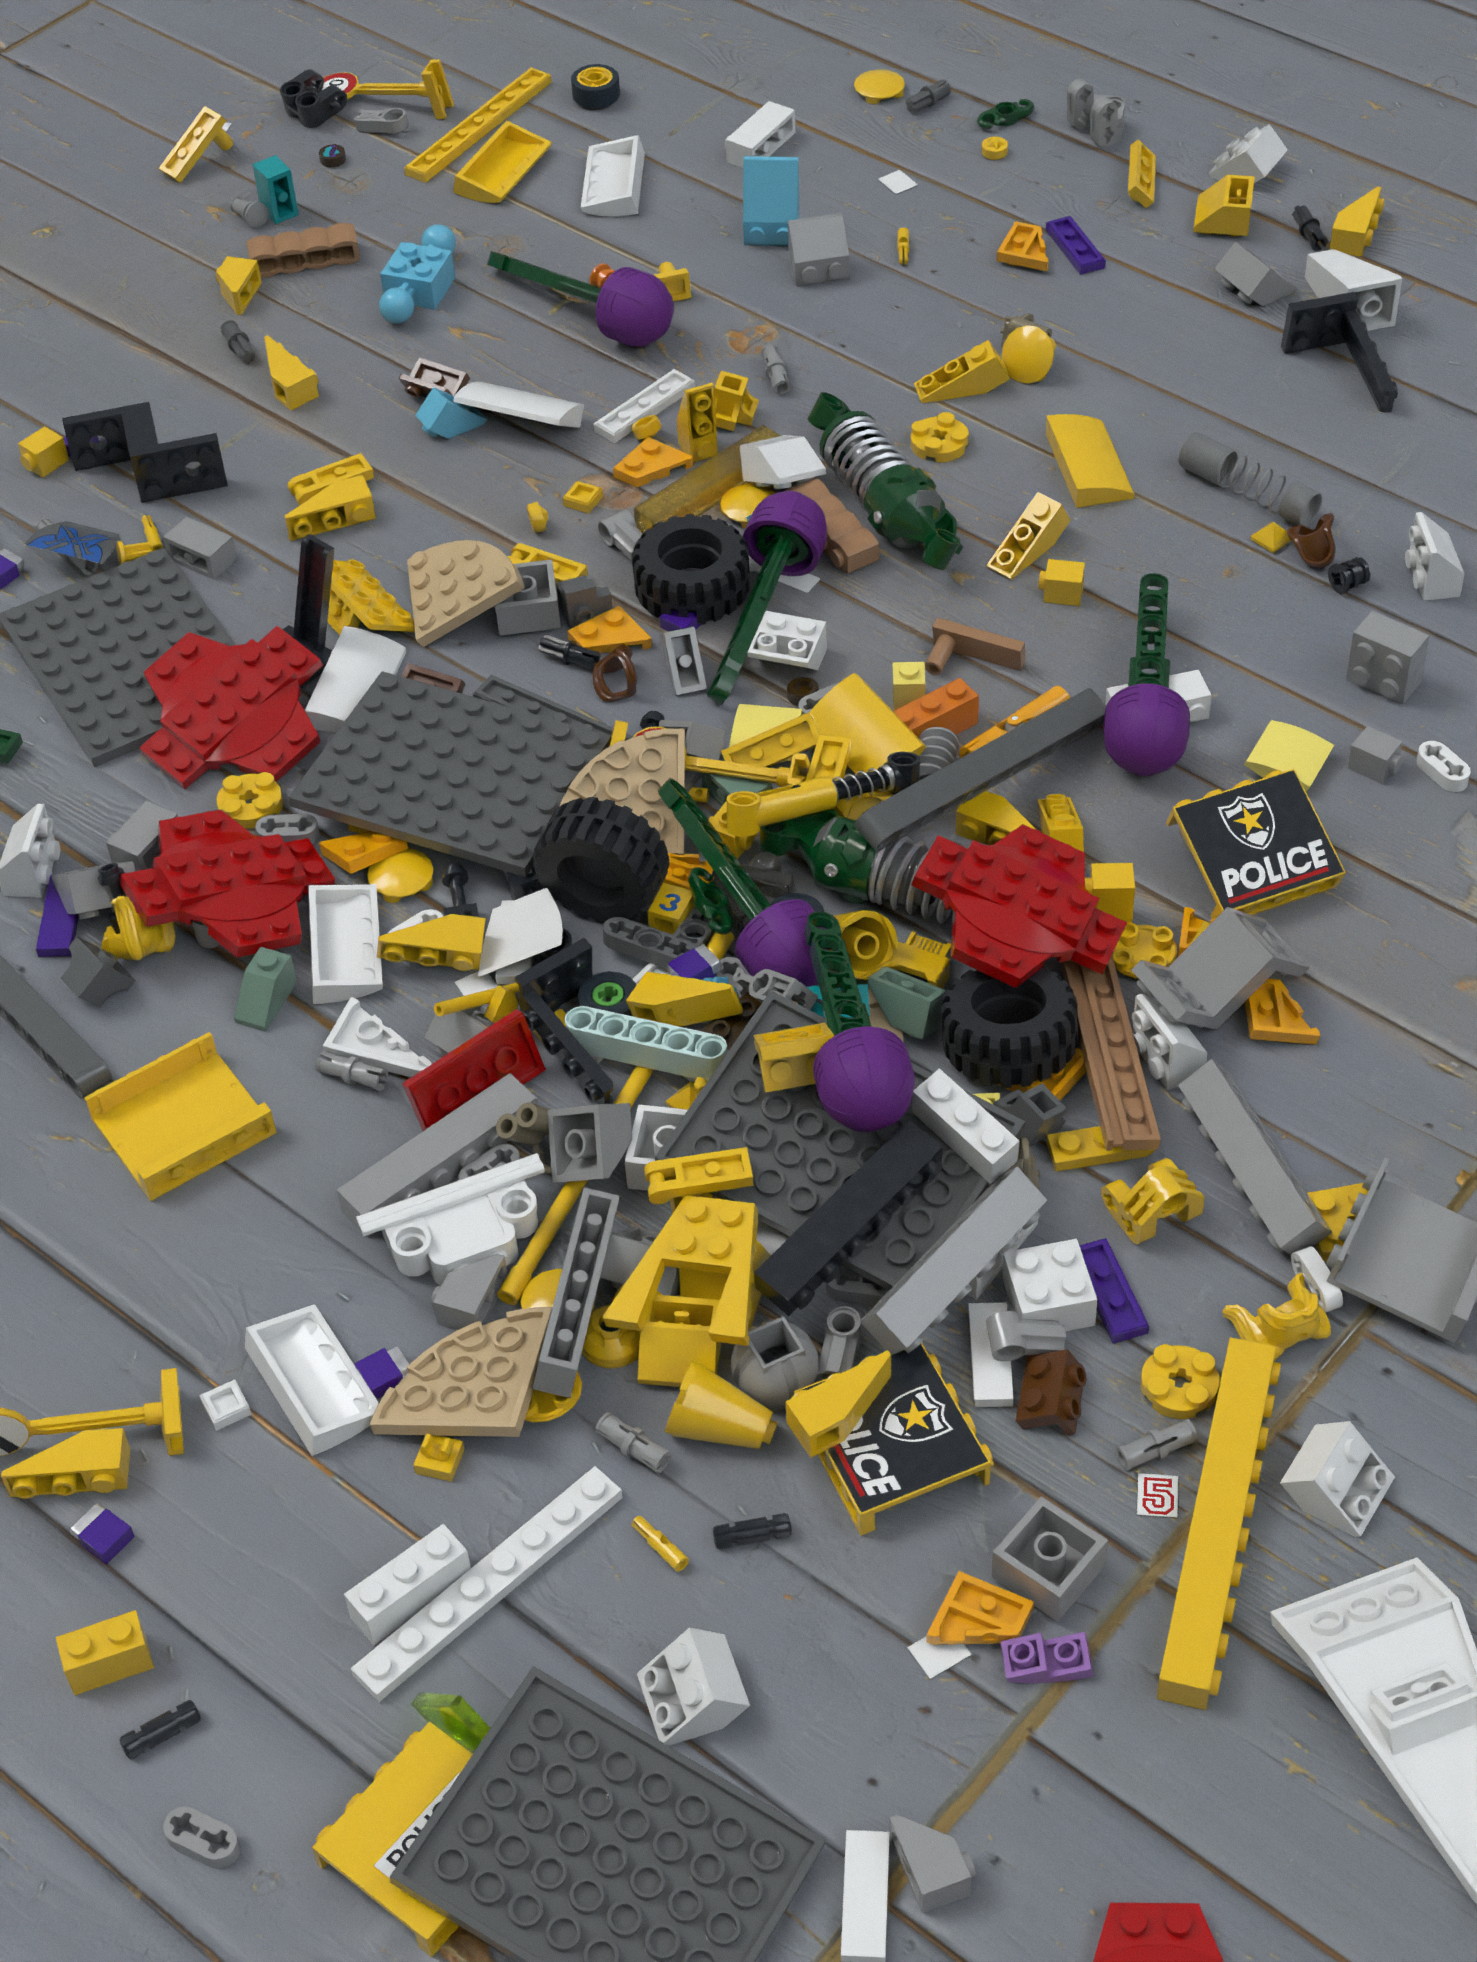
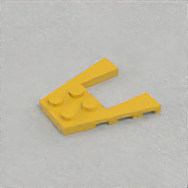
M685 1195L603 1315L602 1319L606 1326L642 1331L666 1267L728 1274L729 1276L708 1334L711 1340L715 1342L748 1346L750 1340L748 1321L751 1319L752 1312L750 1293L751 1284H754V1269L752 1265L753 1253H756L759 1214L755 1203Z

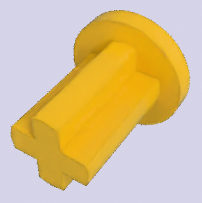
M122 541L116 542L119 565L152 552L149 542L123 545Z

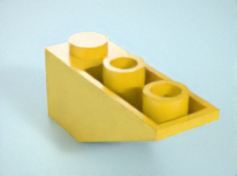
M1377 186L1338 212L1332 228L1330 250L1335 249L1348 255L1363 256L1365 247L1372 244L1373 234L1378 226L1379 215H1382L1385 199L1380 198L1382 187Z
M268 335L264 336L275 398L292 411L319 397L317 388L319 380L314 370L307 368L297 356H293L285 350L281 343H277Z
M988 339L932 373L923 376L914 385L921 403L986 394L1010 380L1003 360Z
M713 383L685 390L676 420L678 444L683 452L693 456V463L718 455Z
M363 475L332 483L284 515L290 541L304 538L309 534L316 535L376 519L373 498Z
M1037 492L986 565L987 568L1010 580L1014 579L1050 549L1071 520L1063 505Z
M985 791L960 805L956 811V834L986 845H994L1022 824L1035 829L1003 796L989 791Z
M1050 794L1046 796V799H1037L1042 833L1084 852L1083 826L1071 798L1063 794Z
M449 914L378 937L377 958H384L390 962H416L427 967L436 965L448 966L460 971L479 970L486 918Z
M646 972L626 999L633 1017L679 1027L741 1014L743 1011L736 992L730 984L654 972Z
M888 1350L877 1356H869L862 1360L859 1365L843 1373H835L828 1377L825 1382L809 1390H801L786 1401L787 1424L810 1458L845 1441L891 1377V1354Z
M123 1428L85 1430L3 1470L1 1478L9 1497L23 1499L32 1498L35 1495L57 1494L68 1496L77 1492L96 1491L108 1493L113 1490L127 1489L131 1448Z

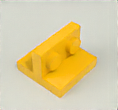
M826 1023L753 1035L755 1049L759 1056L765 1093L816 1084L813 1075L815 1057L820 1048L829 1039L834 1037Z

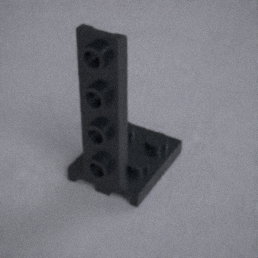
M1355 292L1289 303L1281 342L1284 354L1346 343L1378 410L1383 413L1391 412L1394 399L1398 396L1397 385L1394 381H1391L1387 365L1384 361H1381L1377 353L1376 343L1371 341L1367 333L1366 323L1361 321L1356 311L1358 298Z
M311 534L304 537L301 542L294 628L288 625L283 630L320 658L323 666L304 682L300 689L322 674L332 653V650L325 647L335 548Z
M582 938L517 975L515 982L519 986V991L515 993V996L531 1031L536 1030L541 1036L546 1050L551 1055L556 1054L562 1061L566 1074L571 1079L576 1078L579 1081L587 1099L591 1103L613 1104V1097L610 1095L613 1091L612 1080L554 1013L562 1004L575 997L577 998L580 986L587 978L593 976L592 946L585 938Z

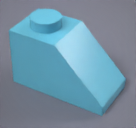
M433 387L415 415L423 424L422 429L433 437L441 435L448 439L484 425L488 419L476 407L453 402V395Z

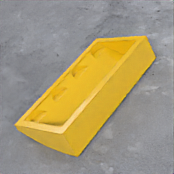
M506 120L455 175L453 193L480 202H501L547 152L552 142Z
M1078 414L1046 416V436L1076 508L1134 499L1133 489L1102 420Z
M856 673L846 677L833 687L810 711L821 735L851 738L852 750L847 765L855 774L858 771L866 773L870 768L877 770L879 766L887 763V757L892 753L902 751L915 753L920 756L926 748V745ZM880 790L874 791L878 793H890L886 790L884 792H881Z

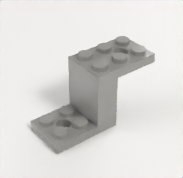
M1227 907L1169 967L1140 960L1132 969V972L1139 978L1137 985L1148 996H1155L1162 1004L1159 1007L1160 1011L1170 1021L1174 1023L1178 1021L1183 1022L1185 1025L1192 1024L1199 1028L1206 1027L1217 1030L1275 971H1279L1284 976L1290 974L1301 977L1310 967L1266 919Z

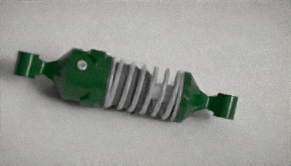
M821 392L807 420L816 428L824 431L819 447L820 455L826 464L835 472L850 493L854 495L856 500L868 513L867 520L879 535L886 536L892 544L901 548H912L925 542L922 559L936 569L945 570L953 555L960 554L963 546L960 543V538L956 535V518L945 508L944 501L935 490L936 484L925 470L916 468L911 464L909 459L898 449L895 442L890 439L888 434L884 432L870 414L864 411H851L836 396L827 392Z
M834 809L760 827V848L765 855L779 857L788 851L799 850L810 868L815 884L818 887L841 893L842 898L846 901L853 903H863L864 901L877 902L878 905H881L887 900L890 901L894 910L901 905L906 906L909 915L915 912L918 907H921V914L924 919L932 915L939 898L911 886L917 870L930 850L923 840L913 845L912 840L906 836L876 852L854 827L856 820L840 816ZM939 899L936 917L940 924L947 920L951 910L946 908L944 910L945 905L941 899ZM953 911V915H952V924L954 923V920H955V912H954V911Z

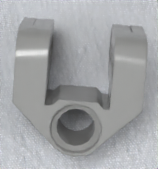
M1076 79L1069 85L1067 90V121L1079 130L1090 126L1091 140L1101 148H1106L1122 141L1125 127V100L1119 96L1095 95L1092 85L1084 79Z

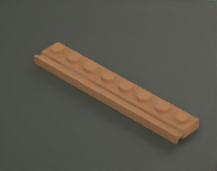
M1111 956L1103 974L1072 960L1060 962L1064 980L1071 986L1073 994L1077 998L1078 1038L1106 1151H1112V1147H1122V1150H1159L1161 1138L1113 957Z

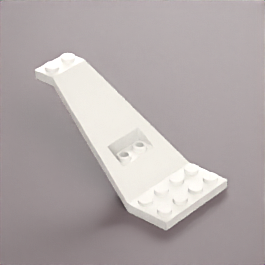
M1416 1557L1270 1611L1273 1627L1313 1671L1472 1900L1477 1904V1649L1459 1598Z

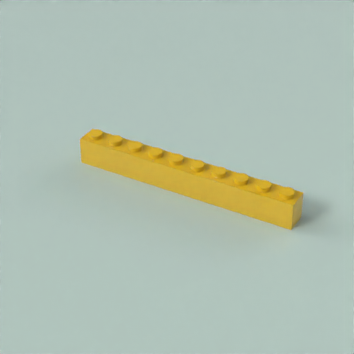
M1229 1338L1156 1699L1206 1710L1209 1695L1218 1696L1222 1671L1215 1670L1214 1668L1216 1658L1225 1660L1229 1634L1221 1632L1223 1622L1232 1623L1236 1598L1228 1596L1230 1586L1239 1587L1243 1563L1235 1562L1237 1551L1244 1553L1246 1551L1249 1528L1242 1527L1244 1517L1252 1518L1256 1494L1249 1493L1250 1483H1259L1263 1462L1255 1459L1256 1451H1265L1269 1428L1263 1427L1262 1421L1263 1417L1271 1419L1275 1395L1268 1394L1269 1385L1277 1386L1281 1363L1274 1362L1276 1346Z

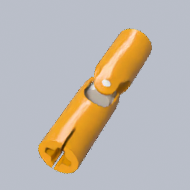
M1053 686L1003 721L963 745L959 749V757L962 758L1068 700L1070 698L1069 694L1061 686Z

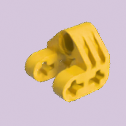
M1164 1158L1149 1165L1148 1172L1131 1190L1121 1179L1101 1188V1196L1105 1207L1128 1238L1136 1245L1155 1237L1157 1219L1175 1214L1180 1221L1187 1222L1202 1215L1205 1200L1204 1195L1200 1191H1196L1197 1186L1193 1181L1188 1180V1175L1185 1171L1179 1170L1169 1158Z

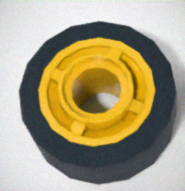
M586 65L574 71L571 76L573 100L581 106L589 108L605 107L617 101L620 96L618 72L608 65Z

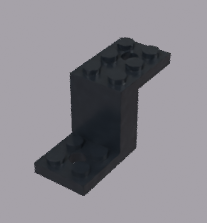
M149 402L62 418L75 471L131 460L141 503L228 486L217 433L159 444ZM94 436L105 437V439L99 443H94L90 441L91 438H93ZM191 462L200 463V466L194 469L186 467Z

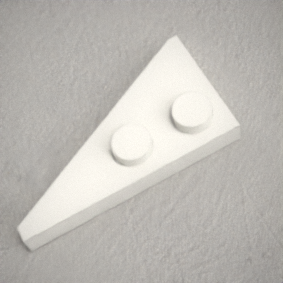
M353 997L349 999L323 1044L324 1051H329L332 1054L345 1058L354 1056L360 1058L362 1063L384 1068L389 1072L413 1077L432 1064L426 1057L416 1055L409 1048V1043L394 1030L384 1026L382 1020L375 1014L370 1016L361 1008L360 1002Z

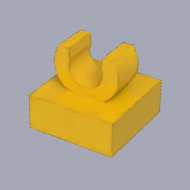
M427 1433L413 1464L415 1474L452 1482L465 1450L463 1441Z

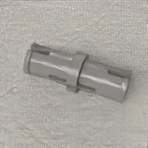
M767 344L761 350L766 364V376L771 379L774 393L785 395L791 390V383L787 376V364L781 358L779 347L777 345L774 347V344Z
M323 1051L320 1056L326 1058V1060L319 1057L317 1059L316 1069L319 1073L342 1078L344 1083L349 1085L358 1083L374 1088L377 1091H382L385 1086L379 1084V1082L385 1084L388 1082L389 1073L387 1069L362 1063L360 1058L354 1056L345 1058L332 1054L329 1051Z
M606 1412L599 1419L595 1433L620 1448L621 1454L627 1458L634 1457L657 1474L667 1467L672 1453L646 1437L645 1431L639 1427L632 1428L610 1412Z
M1185 1419L1160 1431L1155 1428L1146 1432L1145 1437L1124 1446L1116 1447V1455L1122 1468L1128 1471L1132 1467L1156 1458L1160 1461L1167 1458L1169 1452L1198 1442V1435L1193 1423L1189 1419ZM1167 1439H1170V1440L1167 1441V1442H1164V1443H1162V1444H1159V1443H1161V1442H1163V1441H1165V1440H1167ZM1155 1444H1159V1445H1156V1446L1151 1447L1150 1449H1147V1450L1144 1451L1145 1448H1148V1447L1153 1446V1445H1155Z

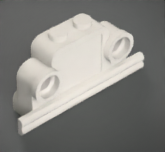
M535 1153L356 1217L363 1237L382 1230L385 1242L401 1273L407 1276H420L430 1270L435 1282L442 1285L449 1272L495 1254L505 1255L506 1267L517 1260L519 1255L517 1239L532 1235L538 1226L536 1195L528 1188L525 1179L544 1173L545 1169L539 1155Z

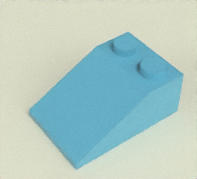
M744 156V245L788 246V221L800 219L799 157Z

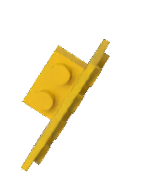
M333 559L327 622L339 635L344 626L358 628L361 621L371 630L415 632L414 620L411 614L395 601L396 598L380 585V581L365 569L363 563L354 559H349L348 561Z

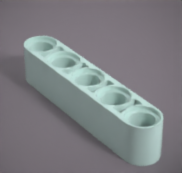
M587 1006L575 1007L565 1016L567 1029L589 1055L694 1079L702 1077L708 1081L728 1053L726 1040L719 1035Z

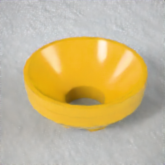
M605 1305L591 1312L582 1354L590 1363L598 1367L611 1369L624 1367L639 1358L640 1331L622 1328L613 1332L602 1330L600 1328L603 1322L602 1318L610 1306Z

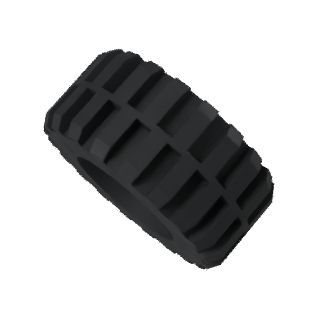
M685 514V517L680 518L678 516L669 517L666 522L661 520L655 523L653 529L648 528L634 546L632 565L635 594L639 598V603L656 618H659L663 613L670 615L674 610L678 611L679 617H688V612H696L697 623L700 625L706 624V621L709 620L715 622L721 620L724 614L730 615L734 612L737 606L743 603L746 594L749 592L750 567L747 542L732 525L728 526V523L722 519L714 520L711 516L703 514L702 517L694 516V514ZM687 568H702L696 571H681Z
M588 797L585 800L582 798L571 800L562 804L553 813L534 848L533 864L536 875H539L538 878L542 887L548 888L555 901L558 899L563 903L564 908L569 911L574 910L578 912L579 916L588 919L591 917L600 923H604L613 917H622L629 920L637 919L651 907L670 866L667 847L664 840H660V833L656 828H651L648 825V820L642 815L637 816L632 813L633 809L625 805L623 807L618 806L612 800L599 801L598 797Z
M1044 966L1017 988L983 972L970 969L962 974L961 980L956 979L943 996L941 1021L944 1053L959 1072L963 1071V1075L973 1081L979 1079L983 1085L988 1086L1000 1084L1001 1088H1012L1011 1085L1021 1084V1087L1031 1086L1033 1081L1039 1080L1041 1083L1048 1080L1052 1073L1058 1074L1066 1066V1063L1068 1064L1075 1054V1049L1078 1046L1077 998L1073 994L1071 986L1065 980L1063 981L1059 974L1054 971L1048 972Z

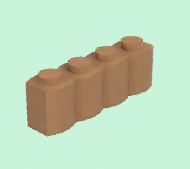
M338 223L327 229L312 227L301 233L294 231L282 232L274 237L257 236L246 241L249 259L258 260L261 278L271 277L279 272L297 273L305 268L322 269L333 263L347 265L360 260L354 224Z
M813 478L785 490L802 493L814 500L822 509L827 524V540L823 551L830 556L835 567H839L845 573H850L879 560V543L875 536L867 528L862 527L857 517L850 511H847L835 495L830 494L822 481Z

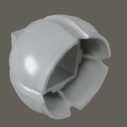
M783 1316L775 1320L763 1321L760 1327H750L748 1329L749 1345L735 1344L731 1357L732 1377L737 1383L738 1388L773 1411L785 1410L786 1401L791 1399L794 1391L814 1384L818 1377L819 1368L818 1352L808 1334L797 1325L787 1322ZM772 1347H785L790 1352V1354L767 1364L763 1362L759 1355L760 1352Z

